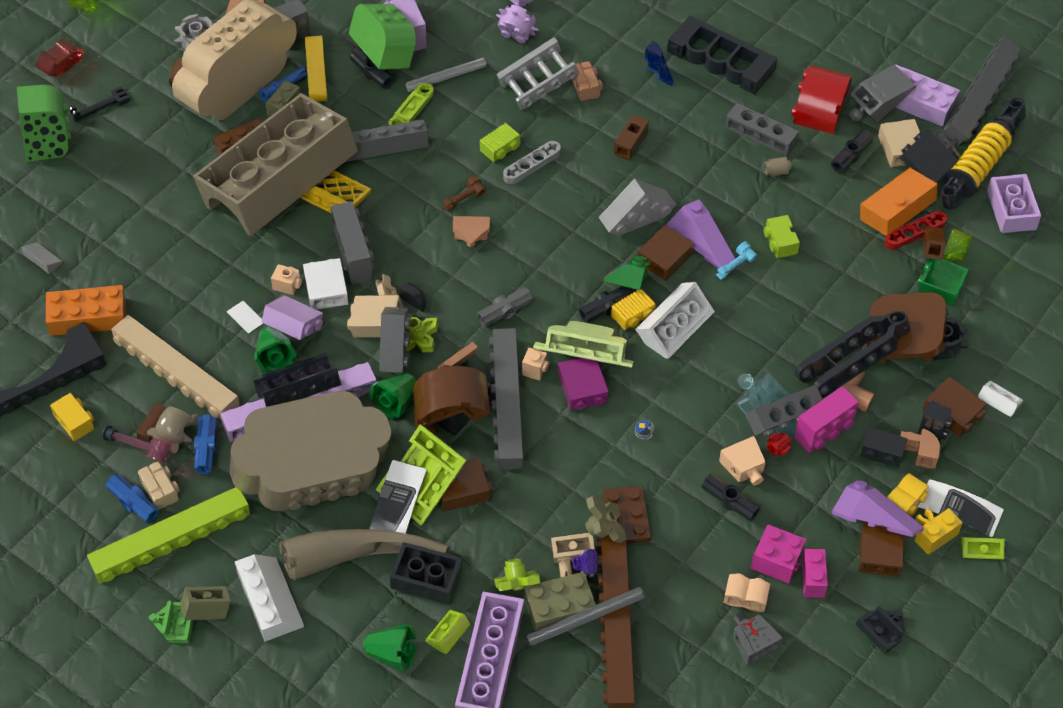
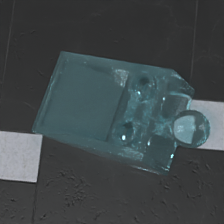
M745 373L739 376L738 385L743 389H748V391L736 405L747 414L758 407L790 394L770 373L758 378L754 384L752 376ZM791 421L789 422L790 426L781 430L776 427L774 431L778 434L783 432L790 437L796 430L797 423L794 424Z

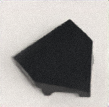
M877 606L875 611H870L859 618L856 626L885 654L901 641L904 633L902 629L903 611L896 610V612H890Z

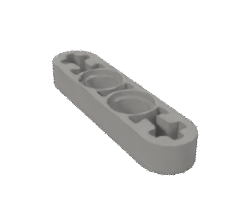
M549 141L505 168L503 171L504 182L510 185L516 184L558 158L561 153L560 144L556 141ZM537 156H541V157H543L544 159L541 160V161H538V160H535L534 158L537 157ZM528 165L530 168L522 169L521 166Z

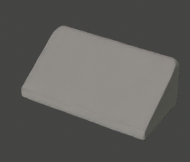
M39 243L22 247L24 256L48 274L63 263L62 260Z

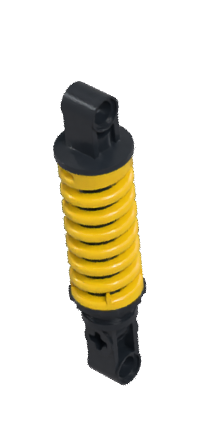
M1018 97L1011 99L998 117L993 121L986 122L981 132L959 158L958 162L946 173V184L941 189L942 205L944 208L954 209L964 197L973 196L985 176L992 170L1007 148L1012 145L1014 141L1013 135L1026 117L1024 99Z

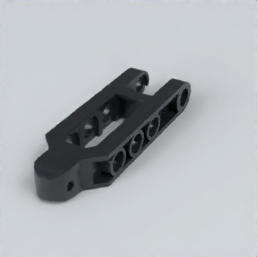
M894 311L885 316H870L801 362L795 369V376L805 383L829 368L830 370L813 384V386H817L822 398L828 396L897 349L899 338L910 330L907 314L902 311ZM876 336H882L875 342H870V345L860 352L857 351L854 356L845 362L836 364Z

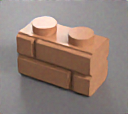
M589 61L576 64L579 74L572 81L579 99L585 101L590 98H599L600 90L603 89L602 81L597 79L596 67H592Z

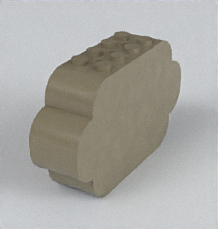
M337 391L256 409L245 420L244 434L236 438L232 444L230 475L237 489L248 495L258 494L260 502L266 508L273 511L296 510L301 506H313L326 500L334 501L347 495L355 496L373 485L377 466L385 460L391 428L386 415L382 411L374 407H363L359 398L347 391Z

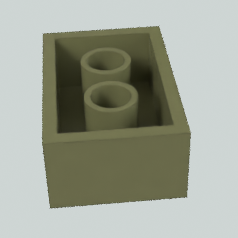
M584 572L524 587V600L534 631L595 606Z

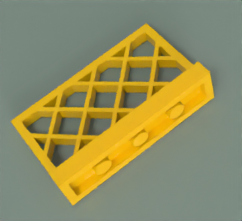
M332 171L327 176L334 177L333 179H322L316 184L323 185L324 188L314 186L300 198L331 213V206L346 203L347 201L345 200L353 199L354 208L357 207L371 193V188L336 171ZM339 183H346L349 186L339 187ZM326 184H336V187L327 188ZM361 190L363 193L354 194V191ZM350 191L351 194L341 195V192ZM338 192V196H335L331 193Z

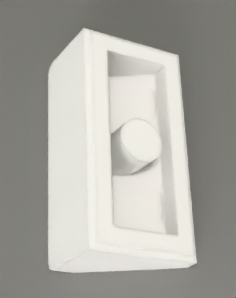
M992 381L986 383L978 395L981 400L1010 417L1023 403V399Z

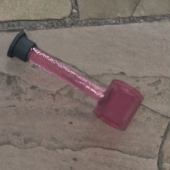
M111 425L105 426L102 431V439L105 441H121L147 450L146 457L163 463L166 462L171 443L152 438L151 442L148 443L119 433Z

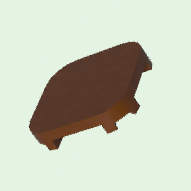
M929 292L890 294L880 297L872 304L869 317L885 316L894 311H902L907 314L910 324L909 332L899 338L897 349L881 359L879 363L886 364L887 359L923 358L924 362L932 361L931 358L940 352H944L946 347L944 342L946 319L949 315L946 302L942 296ZM876 336L875 338L867 342V346L870 345V342H875L882 336Z

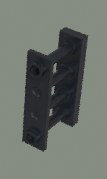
M326 353L252 378L257 396L259 398L263 397L266 407L300 400L342 385L337 367L330 368Z

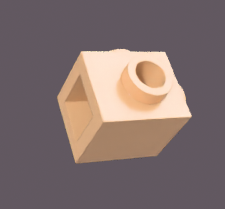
M278 264L271 277L272 289L294 295L296 289H299L302 283L299 270Z
M528 348L522 361V375L540 381L543 373L547 371L549 366L547 353L539 349Z

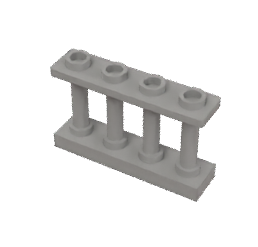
M555 37L496 74L503 88L510 85L517 94L516 102L520 110L530 107L534 102L545 97L548 93L579 74L574 62L568 65L560 56L561 49ZM552 57L562 68L555 74L544 63ZM536 67H539L547 77L541 83H538L530 73ZM522 76L533 87L526 93L515 82Z

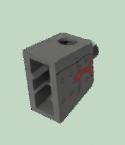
M740 612L734 617L738 626L734 628L733 639L746 665L780 648L782 642L781 635L762 616L757 615L749 619L744 612Z

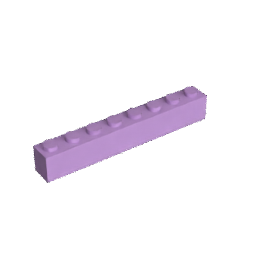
M368 362L358 364L352 368L338 371L342 385L309 397L337 391H347L360 397L370 393V388L376 382V378ZM264 399L249 402L238 408L220 413L230 442L235 441L236 438L244 434L245 420L252 411L266 407Z

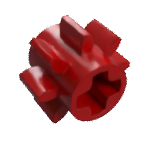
M775 431L767 439L769 442L767 448L774 456L780 454L783 457L791 449L789 446L791 439L783 432L778 434Z

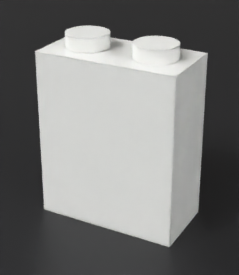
M340 258L303 264L311 308L318 310L348 305Z

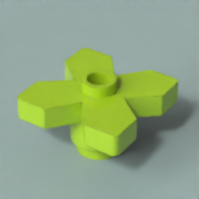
M412 317L411 325H409L408 332L411 333V342L407 351H410L416 345L422 352L434 351L435 341L431 335L438 330L437 318H426L424 321H421L416 317Z
M522 559L505 561V576L494 578L495 587L499 591L509 589L520 590L524 589V586L540 583L539 574H536L535 571L526 572Z

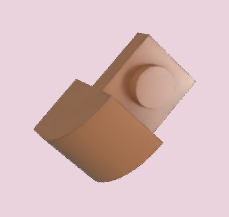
M922 429L921 435L902 431L900 436L907 438L904 450L917 452L915 465L935 469L940 450L937 437L926 429Z

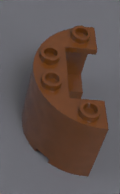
M443 365L438 369L423 373L414 384L413 400L416 429L421 424L434 435H437L438 427L434 423L464 413L472 421L490 415L486 375L478 371L477 368Z

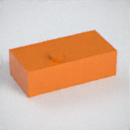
M909 168L860 204V220L885 236L889 235L937 200L938 184Z

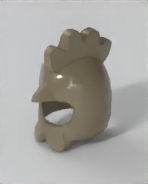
M167 407L160 415L155 428H150L147 431V435L153 437L151 444L153 446L160 445L159 451L161 453H165L169 449L171 453L176 454L179 444L193 441L184 433V429L193 426L198 420V415L190 416L178 408Z

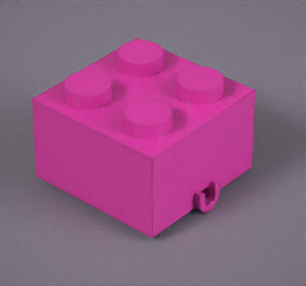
M767 525L753 555L750 569L789 584L794 571L797 572L800 564L798 562L802 556L806 539Z

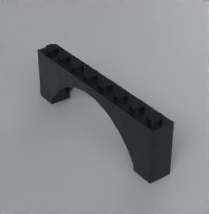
M84 322L66 330L68 336L63 351L44 374L20 387L0 390V416L10 413L18 407L27 405L31 401L64 387L70 382L81 379L85 375L107 365L103 352Z

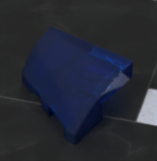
M653 40L645 49V61L648 62L647 68L659 74L658 80L672 86L674 81L662 49Z

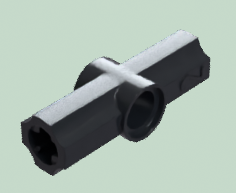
M357 47L352 51L350 60L365 72L366 78L374 80L382 88L387 89L391 86L394 77L387 70L378 69L361 48Z
M866 129L861 130L853 139L846 142L842 151L831 161L830 165L837 173L844 172L852 163L858 161L859 155L873 142L874 137L871 135V132Z
M621 286L611 292L603 291L599 293L594 301L579 308L581 319L588 323L604 314L610 316L613 304L615 305L625 297L627 298L633 294L632 288Z
M713 473L705 478L701 488L721 501L725 509L734 510L748 521L754 520L761 506L743 495L738 486L727 484Z

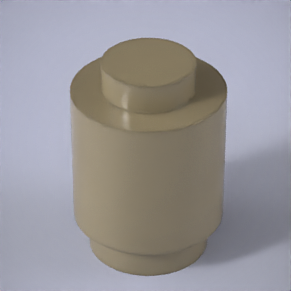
M786 157L768 159V161L764 162L766 176L774 177L789 174V170H791L790 160H787Z

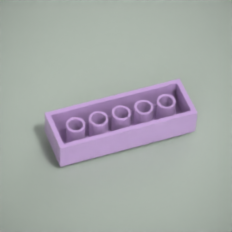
M488 592L482 593L455 708H502L523 617L524 599Z

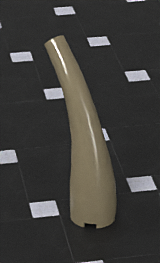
M342 529L312 532L281 541L279 545L280 553L284 554L286 561L284 564L289 577L294 579V581L363 556L399 553L403 542L446 554L449 552L448 545L424 537L376 529Z

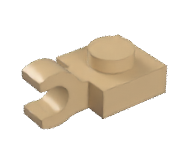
M382 274L383 281L376 280L379 296L397 295L396 288L391 286L390 277Z

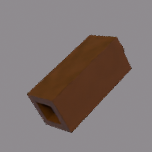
M632 115L614 143V155L630 161L648 133L649 121Z
M925 226L922 240L924 257L943 260L946 245L944 229Z

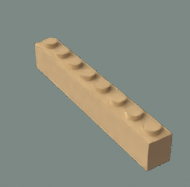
M127 315L112 328L113 340L118 346L122 345L125 347L130 355L137 356L145 366L153 368L158 376L165 377L171 386H177L186 397L190 396L199 407L206 408L213 417H218L222 420L220 413L240 407L236 394L131 316Z

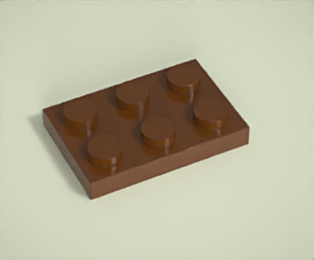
M642 486L603 489L604 505L608 502H613L618 505L619 510H625L626 544L651 542Z

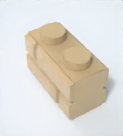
M157 461L149 467L146 466L138 471L142 485L152 503L159 510L179 500L177 495L180 492L179 487L175 481L171 482L169 479L171 474L167 466L163 467Z

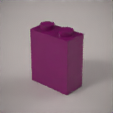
M578 358L558 363V376L570 411L608 403V389L598 361Z

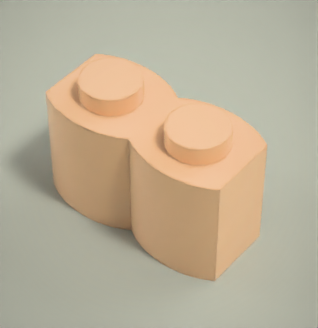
M740 573L729 574L723 603L734 607H744L755 612H764L770 583L761 578L749 579Z

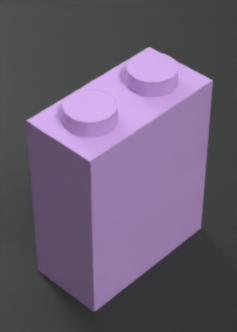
M284 295L265 305L261 322L301 340L321 328L323 313Z

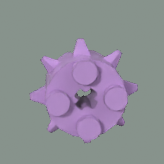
M511 5L509 8L506 6L505 10L499 9L501 15L496 14L500 18L498 22V27L501 30L500 34L505 38L512 37L523 44L530 35H536L533 30L539 31L535 27L537 22L535 16L532 15L530 17L526 14L527 10L522 7Z

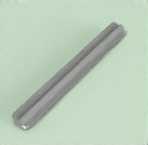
M484 58L470 61L408 81L405 86L407 91L410 92L415 90L420 83H430L432 85L486 67V61Z

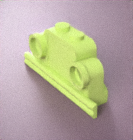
M570 321L566 327L561 325L550 326L547 332L546 344L535 342L533 347L534 349L631 368L634 361L625 359L627 340L622 337L613 336L614 329L578 321Z

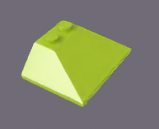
M420 424L409 441L412 445L401 462L426 469L411 514V518L423 526L467 459ZM387 473L376 488L379 493H381Z

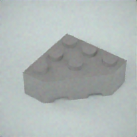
M633 179L599 216V219L609 233L621 236L665 218L672 212L676 203L665 189Z

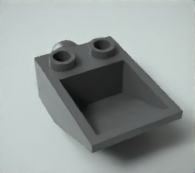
M894 64L862 81L850 93L860 105L859 108H853L850 111V118L858 122L863 119L864 112L866 111L878 123L916 88V85Z

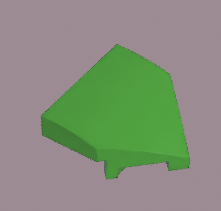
M169 600L163 609L156 614L152 613L148 617L168 642L190 643L194 620H184L180 606L181 602H174L172 604Z

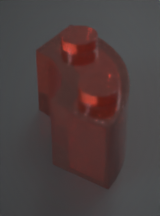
M60 38L51 49L41 51L34 67L48 76H60L81 61L85 50L69 40Z

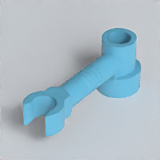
M744 241L736 249L740 256L729 264L721 266L717 270L719 273L716 276L722 280L744 261L748 260L750 263L755 261L758 255L751 249L752 246L747 241Z

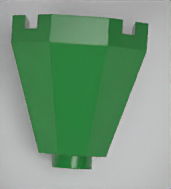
M271 326L261 329L254 354L255 361L263 372H267V370L274 371L293 364L292 360L296 358L297 354L290 340L279 330Z
M405 373L375 382L370 388V399L372 402L375 400L377 403L375 408L382 411L387 418L393 419L395 416L398 418L405 413L413 398V387L417 380L413 375Z
M406 624L374 631L364 638L363 649L368 656L396 670L406 671L408 670L407 668L412 666L415 657L416 645L412 644V639H416V632L412 625Z

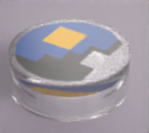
M649 420L638 421L635 424V435L642 440L650 439L654 434L653 423Z

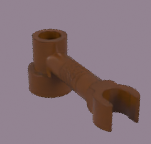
M477 175L471 176L466 181V186L469 189L459 195L443 200L445 203L443 207L446 211L451 210L457 203L473 194H476L478 197L485 194L486 189L481 184V180Z

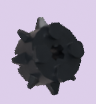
M953 317L946 319L945 350L932 359L955 358L960 348H968L969 345L963 340V336L968 330L963 328L959 320L956 319L954 321Z

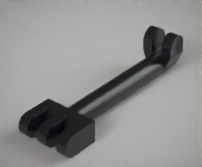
M118 87L111 91V97L81 111H78L75 106H71L69 112L73 121H76L115 102L122 106L128 103L130 98L122 87Z

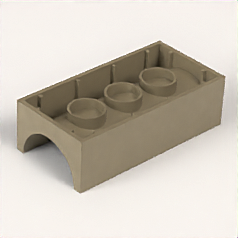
M300 93L193 175V178L206 208L212 210L222 202L238 218L246 233L252 236L358 152L347 118Z

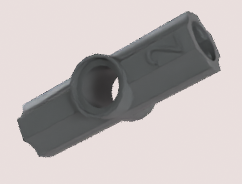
M524 287L509 296L500 295L494 300L492 305L477 312V318L483 327H487L502 318L508 320L516 314L518 309L533 302V297L530 291Z

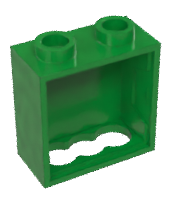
M944 259L927 261L923 270L925 274L920 275L917 285H919L918 293H936L943 297L947 305L953 307L966 280L969 269Z

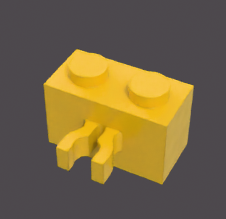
M929 508L924 513L928 519L923 518L920 514L916 517V521L924 529L916 535L914 541L927 555L959 534L963 522L949 508L935 518Z

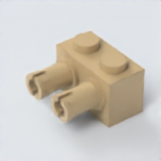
M589 533L551 538L554 563L559 564L560 577H565L566 574L567 576L573 575L571 562L575 556L583 554L587 549L595 550L593 536ZM589 574L588 577L592 578L594 574Z

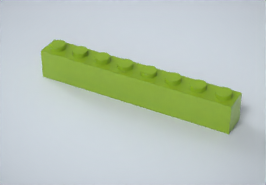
M235 487L88 554L89 563L99 584L109 582L118 575L128 573L142 564H148L155 558L168 555L179 547L187 546L194 540L204 538L218 529H224L231 523L245 519L250 515L249 505L242 492Z

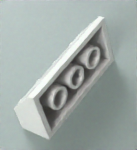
M696 282L682 283L635 330L645 345L664 358L669 359L715 311Z
M254 554L235 561L237 574L264 642L304 627L276 557Z

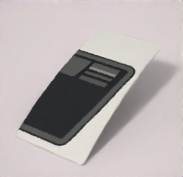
M395 460L392 461L379 496L370 529L406 533L426 469Z
M934 480L928 481L929 497L917 507L926 510L929 508L930 511L938 514L949 508L963 524L993 537L1003 513L1002 508L967 491Z

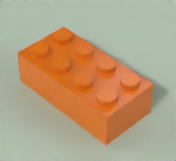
M123 285L46 292V326L50 336L66 335V330L83 322L89 332L112 330L115 325L126 317V296Z

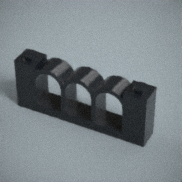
M691 15L668 39L667 52L679 58L684 56L692 64H704L706 70L712 74L721 75L725 73V78L730 83L740 85V88L754 95L776 70L777 57ZM699 38L710 43L703 50L691 48ZM719 48L731 53L724 60L712 58ZM740 58L751 63L745 70L732 68Z

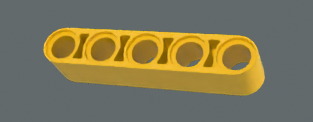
M322 35L305 37L309 98L316 102H327Z

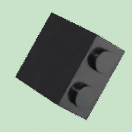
M929 130L924 133L920 131L913 138L915 142L912 145L908 143L901 150L903 154L899 157L909 168L935 183L958 161Z

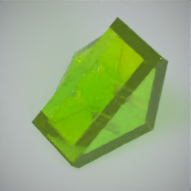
M953 228L944 250L943 259L952 263L966 260L973 237Z

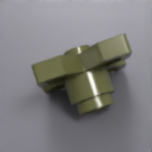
M596 496L586 499L588 509L593 514L586 522V529L589 534L602 538L609 535L614 542L619 544L627 540L625 530L617 522V518L620 516L618 505L613 502H608L604 505L602 500Z

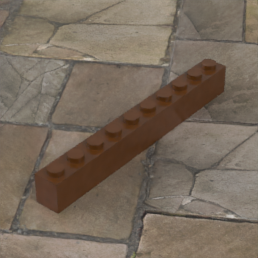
M619 510L620 516L617 518V522L625 530V510ZM609 535L603 538L596 537V547L601 550V555H597V568H601L602 573L598 574V586H602V593H599V604L629 591L626 540L619 544L614 542ZM627 605L600 617V625H604V631H600L601 644H605V651H601V663L606 665V671H602V684H606L607 691H603V704H607V708H634L630 608Z

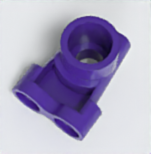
M587 549L583 554L573 558L575 570L583 571L587 575L594 574L597 571V552L594 549Z

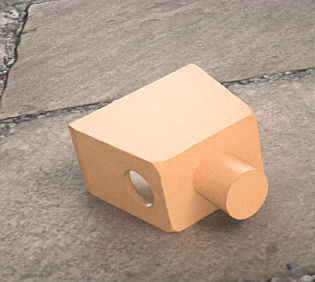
M754 436L721 450L720 463L738 482L750 479L752 484L756 486L764 480L761 473L764 472L765 460Z

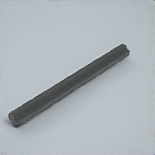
M637 587L533 631L527 635V639L531 645L545 641L644 599V591L641 587Z

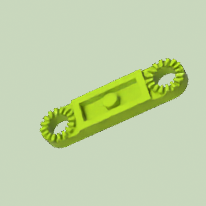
M420 83L388 122V126L412 122L433 97V86L430 83ZM428 90L429 92H427V94H424L421 91Z

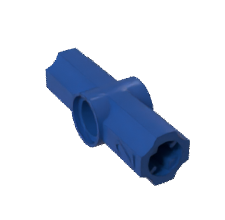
M211 415L199 417L198 433L194 439V450L196 453L194 469L195 472L200 474L212 472L213 456L217 449L215 436L216 417Z
M119 474L112 475L108 479L106 488L119 499L127 511H133L145 523H152L157 519L160 513L159 509L146 498L139 487L136 485L132 486Z

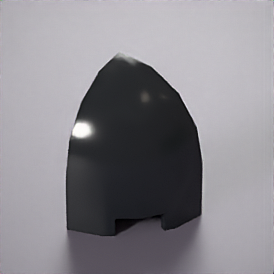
M404 282L399 286V297L423 312L427 304L424 292L411 282L408 284Z

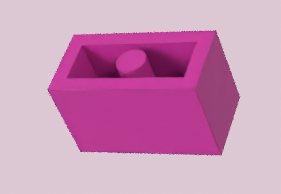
M804 549L802 557L804 597H825L828 587L825 549Z

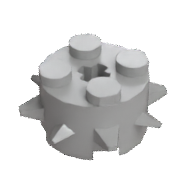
M198 14L185 17L182 20L183 23L175 27L180 37L174 41L181 42L182 47L186 50L192 41L212 26V21L208 17H199Z

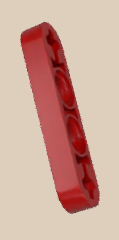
M934 211L895 229L889 235H886L885 246L895 250L922 238L924 229L919 227L921 224L928 227H945L947 221L946 214L942 211ZM905 231H909V232H911L913 235H912V236H906V235L904 234V232H905Z

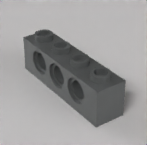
M736 103L726 116V129L784 156H788L797 143L799 131L753 111L746 106Z
M814 385L758 407L745 415L754 435L757 436L763 433V436L775 432L774 428L776 427L781 430L790 426L789 422L791 421L796 424L801 414L823 399L817 386Z

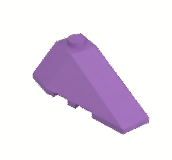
M699 199L684 205L667 223L669 228L690 239L694 243L693 251L696 250L702 254L705 260L718 269L735 260L709 211Z
M855 481L846 486L832 510V514L856 523L858 519L868 522V526L871 527L886 526L888 531L910 537L919 534L924 529L922 525L876 488L867 485L864 481Z

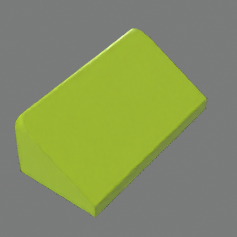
M961 537L963 558L1004 559L1005 539Z
M449 610L425 641L440 652L447 654L470 626V622L465 614Z

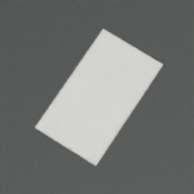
M244 301L227 311L247 333L263 324L261 322L262 319Z

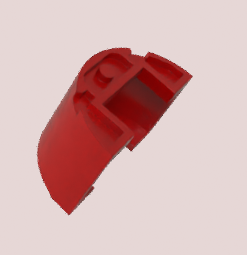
M811 65L808 70L805 69L804 82L801 81L799 84L798 92H800L798 103L797 106H793L791 116H794L793 124L834 134L840 109L851 87L852 76Z

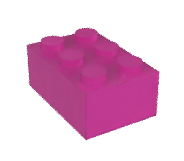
M842 386L798 417L794 438L809 453L814 450H820L830 439L834 440L840 432L845 429L848 430L854 425L859 401Z

